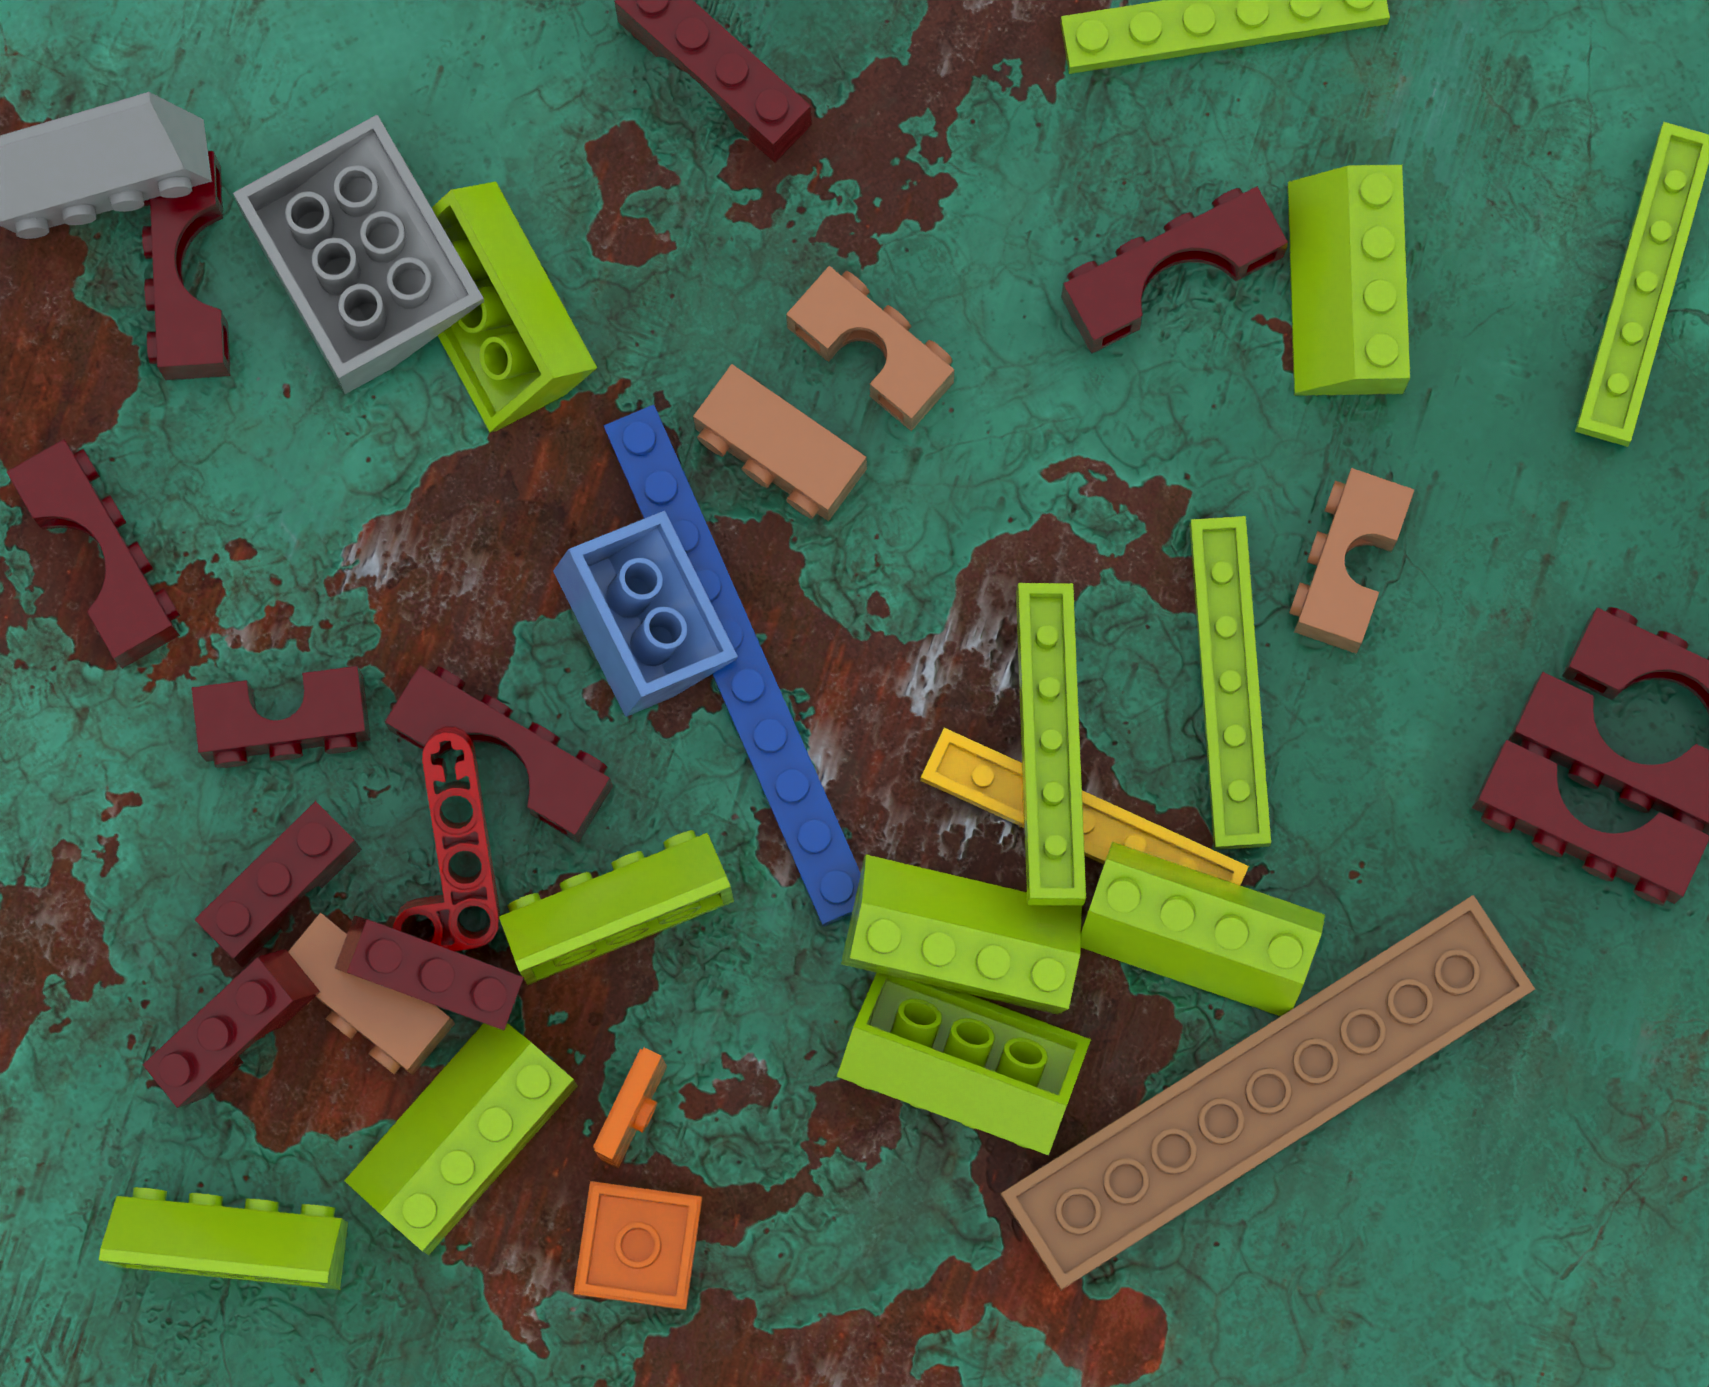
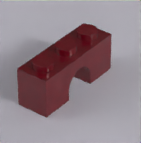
M358 666L302 673L304 685L302 704L293 715L282 720H269L257 713L254 689L247 680L191 687L198 753L206 762L214 761V767L231 768L246 765L248 763L247 756L269 754V758L272 761H285L302 757V749L324 747L325 753L328 754L355 751L358 749V742L371 741L363 674Z
M315 801L194 920L243 967L282 928L280 922L283 917L305 894L317 886L323 888L362 849Z
M355 915L335 965L337 970L501 1030H505L524 977Z
M286 949L259 956L142 1065L177 1108L208 1097L244 1063L239 1056L246 1049L269 1032L282 1028L320 991Z

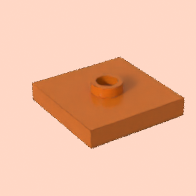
M645 1047L643 1050H639L593 1146L595 1153L601 1161L616 1168H619L636 1131L638 1130L643 1133L647 1128L658 1103L652 1100L667 1068L661 1055Z
M590 1181L573 1294L687 1310L703 1198L701 1196Z

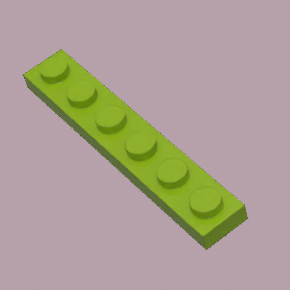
M1162 0L1061 16L1060 25L1069 74L1387 25L1390 15L1387 0Z
M1663 122L1660 127L1575 432L1626 447L1631 443L1709 164V134Z
M1246 516L1191 519L1189 525L1214 850L1270 847L1271 832Z
M1018 583L1016 589L1027 905L1083 906L1086 900L1073 583Z

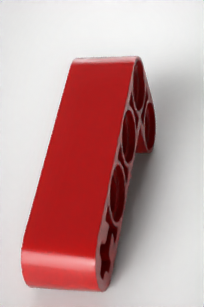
M444 726L436 729L428 737L422 754L443 894L416 898L406 902L399 909L395 917L393 929L406 933L403 922L409 916L415 914L424 915L432 921L435 928L434 933L429 938L424 939L425 941L452 951H461L487 945L495 937L499 927L500 908L475 747L471 737L464 730L456 726ZM443 741H451L453 750H463L464 754L458 756L455 763L456 779L459 780L468 776L469 782L452 781L441 787L437 786L436 781L446 782L448 776L445 760L443 758H434L433 755L440 751ZM451 796H462L471 803L473 814L464 822H452L443 815L441 809L442 802ZM460 851H470L480 859L482 868L474 876L461 877L452 870L450 865L451 857ZM478 906L488 913L490 923L484 930L471 932L461 925L458 918L459 913L466 907Z

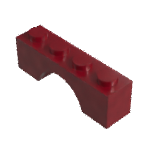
M693 0L614 1L618 23L656 57L670 60L695 79L722 107L735 128L774 163L812 125L811 106Z
M208 151L212 182L192 187V192L183 197L165 198L159 196L144 201V206H150L151 226H143L142 228L143 251L146 259L153 258V278L145 279L144 283L147 311H155L156 331L147 332V353L149 363L157 364V368L165 380L231 376L228 322L221 309L202 303L186 290L182 275L184 257L193 239L207 226L223 219L221 165L214 151Z
M1258 186L1244 193L1240 188L1232 189L1212 202L1213 209L1197 217H1194L1192 212L1182 214L1164 226L1165 233L1147 242L1143 236L1132 239L1115 251L1117 257L1099 266L1096 261L1087 262L1075 268L1067 275L1069 281L1063 283L1061 298L1091 354L1140 330L1143 316L1141 297L1151 280L1163 270L1180 263H1204L1222 270L1232 279L1238 281L1284 257L1288 241Z
M65 439L7 471L9 478L32 518L42 530L52 528L74 529L89 535L99 543L105 559V579L97 599L88 609L87 613L112 657L122 669L180 636L172 623V620L180 616L177 608L164 587L156 592L151 587L145 574L152 571L153 567L137 541L130 545H127L118 528L127 522L111 495L103 499L99 497L91 482L100 476L84 449L74 453Z
M1608 607L1606 611L1600 608L1595 609L1588 619L1562 677L1610 700H1613L1623 690L1638 682L1646 680L1674 682L1687 688L1697 696L1709 714V656L1705 659L1688 651L1689 644L1674 634L1658 631L1657 635L1636 626L1638 620L1623 610L1614 607Z
M419 666L385 720V724L390 732L423 751L428 737L436 729L444 726H456L464 730L471 737L472 742L492 743L507 749L527 769L530 786L527 807L530 814L579 843L613 788L611 779L604 775L608 767L597 758L582 750H579L574 757L557 747L560 738L537 723L532 722L527 729L511 720L509 717L513 710L499 700L484 694L481 701L462 691L466 683L448 670L437 666L434 673ZM443 741L440 751L433 754L434 758H439L453 749L451 741Z
M1545 672L1541 673L1534 683L1508 741L1569 769L1568 777L1583 786L1598 789L1601 784L1620 793L1618 800L1634 810L1649 813L1652 808L1709 835L1708 749L1695 744L1682 756L1663 764L1646 765L1629 761L1615 753L1599 734L1593 714L1594 696Z
M1508 740L1499 749L1472 807L1483 813L1481 820L1485 824L1505 833H1511L1513 828L1534 837L1531 844L1539 850L1556 857H1562L1564 852L1585 861L1582 868L1588 873L1606 881H1613L1615 876L1635 885L1633 892L1637 896L1664 906L1666 900L1675 904L1684 896L1709 842V835L1661 812L1640 828L1624 833H1605L1584 825L1570 813L1560 796L1557 783V763Z

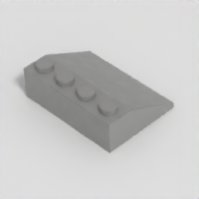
M378 115L371 117L233 193L241 214L344 394L391 370L484 302L482 294Z

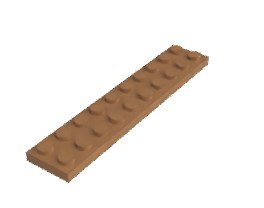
M1472 895L1000 1193V1196L1061 1291L1527 996L1535 988L1475 896Z

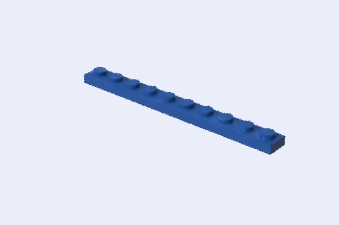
M653 404L604 425L606 435L643 519L662 511L666 512L738 656L735 661L716 671L712 676L822 927L852 915L861 872L655 405Z

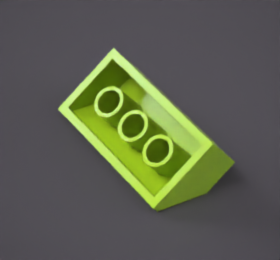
M1349 165L1289 181L1287 184L1294 396L1403 394L1410 380L1402 165Z
M496 181L452 189L432 207L484 298L482 304L447 328L438 337L489 432L498 431L565 396L597 369Z
M694 830L677 834L663 842L665 847L663 851L648 857H644L642 851L625 855L611 863L613 867L611 872L596 878H592L590 872L581 873L559 884L561 892L544 899L540 898L539 893H533L509 903L507 906L510 912L499 916L517 968L521 976L524 977L526 984L530 985L733 903L734 898L730 883L708 833L697 837Z
M1112 842L1081 932V948L1282 1016L1294 1008L1302 990L1322 934L1325 914Z
M865 855L841 964L1052 1014H1059L1069 1009L1081 950L1082 906L1027 905V892Z
M876 973L852 1028L837 1077L855 1083L864 1089L874 1090L909 1103L915 1108L925 1109L960 1122L969 1128L979 1129L1011 1141L1020 1147L1032 1149L1049 1156L1091 1039L970 994Z
M483 1023L344 1181L396 1229L429 1256L578 1085L571 1076L510 1024L507 1023L505 1030H501Z
M133 1187L132 1197L116 1196L100 1248L99 1261L118 1268L340 1290L348 1222L342 1218H334L335 1208L328 1206L301 1204L300 1214L278 1212L279 1202L245 1199L243 1209L223 1207V1197L218 1195L189 1193L188 1203L166 1201L167 1191Z

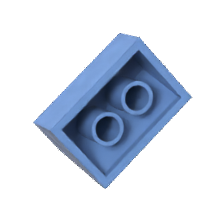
M665 511L568 549L553 570L625 717L678 695L738 658Z

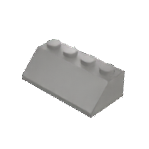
M151 92L0 135V226L15 232L19 238H39L47 235L49 228L61 224H88L96 220V214L110 210L119 212L137 210L144 206L145 200L159 196L165 198L183 197L192 192V187L212 182L204 119Z

